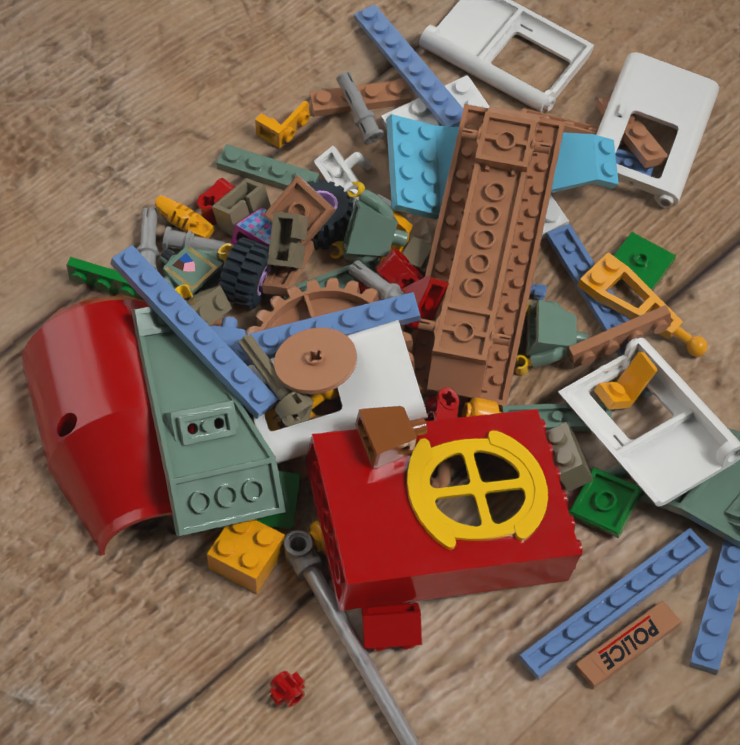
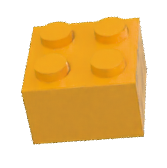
M255 519L226 525L207 553L208 568L257 594L284 553L285 535Z

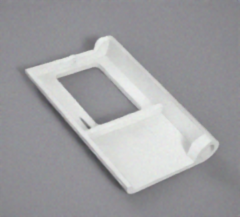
M460 0L437 27L433 25L426 27L419 41V45L542 113L553 108L556 98L588 60L594 48V44L512 0ZM514 35H520L570 63L554 85L546 92L539 91L491 64Z
M637 52L628 54L596 135L613 139L616 154L630 115L633 113L677 130V135L661 178L657 179L617 164L618 181L654 194L656 202L664 208L677 206L719 92L718 84L709 78Z
M399 320L347 335L355 345L357 365L349 379L337 387L342 402V409L340 411L276 431L268 429L265 414L258 419L253 416L255 425L275 455L277 464L307 455L312 434L357 429L355 423L359 409L402 406L405 408L409 420L422 417L424 419L428 418ZM249 365L248 367L264 384H267L255 366Z
M645 338L632 339L626 345L624 355L558 391L564 401L656 506H663L730 467L740 459V441ZM644 352L657 368L656 374L646 387L673 417L642 436L631 440L589 393L599 383L609 382L623 374L637 353Z

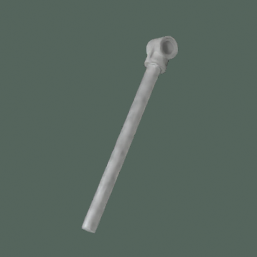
M292 531L286 536L284 541V557L286 562L293 567L298 578L307 580L401 745H421L345 612L339 611L337 599L320 571L323 563L312 546L311 537L304 531ZM297 546L304 548V550L300 552H296L292 549Z

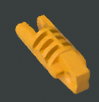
M158 196L156 198L155 205L158 208L159 214L166 218L169 223L186 233L192 231L198 237L209 239L215 230L213 225L200 214L182 203H177L165 196Z

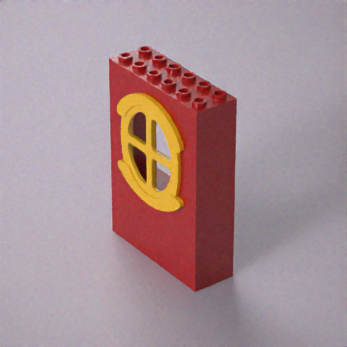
M538 409L425 421L427 433L416 436L417 441L414 451L410 455L375 469L371 466L357 429L312 434L305 465L339 611L569 581L580 556H582V543L579 539L577 540L574 532L575 520L573 515H569L567 494L560 485V470L558 466L554 465L553 447L550 442H547L545 435L546 424L544 419L540 418ZM478 452L487 453L505 460L517 470L519 478L483 482L479 476L474 454ZM454 455H461L465 462L470 483L461 486L433 488L430 484V477L434 469L445 459ZM522 490L525 495V501L519 512L501 524L494 523L490 516L485 495L493 492ZM472 496L476 502L481 525L477 527L468 526L450 519L437 508L435 501L444 498Z

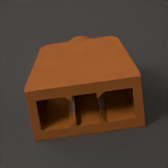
M402 406L359 409L355 423L373 469L410 455L414 451L417 441L416 436L427 433V425L424 418L409 420L406 410Z

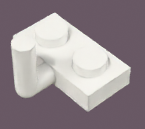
M331 146L314 160L327 182H335V186L341 185L344 187V192L358 188L351 183L360 182L351 170L354 165L358 164L364 170H369L372 167V163L360 152H354L344 160L338 149L334 146Z

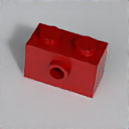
M418 602L361 608L365 649L372 651H383L387 647L412 649L416 645H422L421 611Z

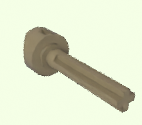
M248 334L243 336V339L238 341V345L280 400L275 408V413L287 427L309 421L313 405V399L310 395L298 393L285 387L276 375L274 364L253 336Z

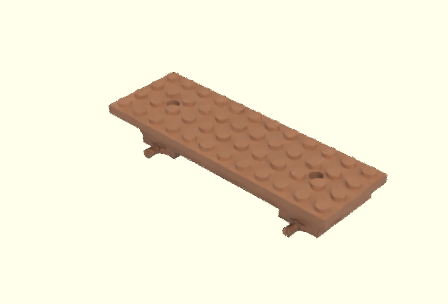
M464 104L425 276L446 281L449 285L433 321L421 318L418 329L414 328L412 333L414 347L412 355L415 362L414 373L420 393L437 396L440 389L448 387L457 393L459 401L469 403L472 398L477 397L497 402L499 409L507 405L565 122L540 118V115L493 106L485 108Z

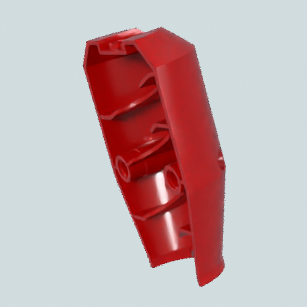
M120 294L85 300L67 308L62 307L30 338L22 354V366L49 472L97 545L100 556L105 555V548L109 541L125 528L150 518L172 515L131 311L150 306L146 301ZM189 424L187 428L190 434L195 430L193 424Z

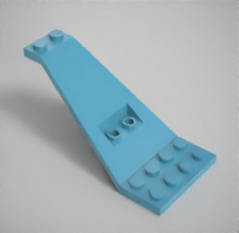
M391 114L386 118L392 209L436 220L440 214L459 127L431 125ZM563 133L551 193L588 184L611 189L619 185L613 139L595 134Z

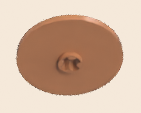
M311 328L292 335L281 344L274 358V368L279 381L288 389L303 394H319L339 387L349 379L357 365V352L351 339L344 333L330 328Z

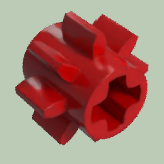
M283 671L270 682L272 687L270 697L278 707L283 703L287 707H292L305 696L303 691L305 681L298 672L291 675L287 671Z

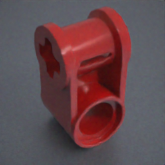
M224 178L218 179L213 186L198 197L199 214L212 225H216L217 222L212 206L236 186Z
M395 248L376 267L377 272L390 284H398L401 290L411 284L409 280L413 279L415 283L425 278L410 263L408 258Z
M445 387L440 389L437 396L429 397L424 403L428 418L424 419L425 421L451 419L458 416L459 398L457 393L451 388Z

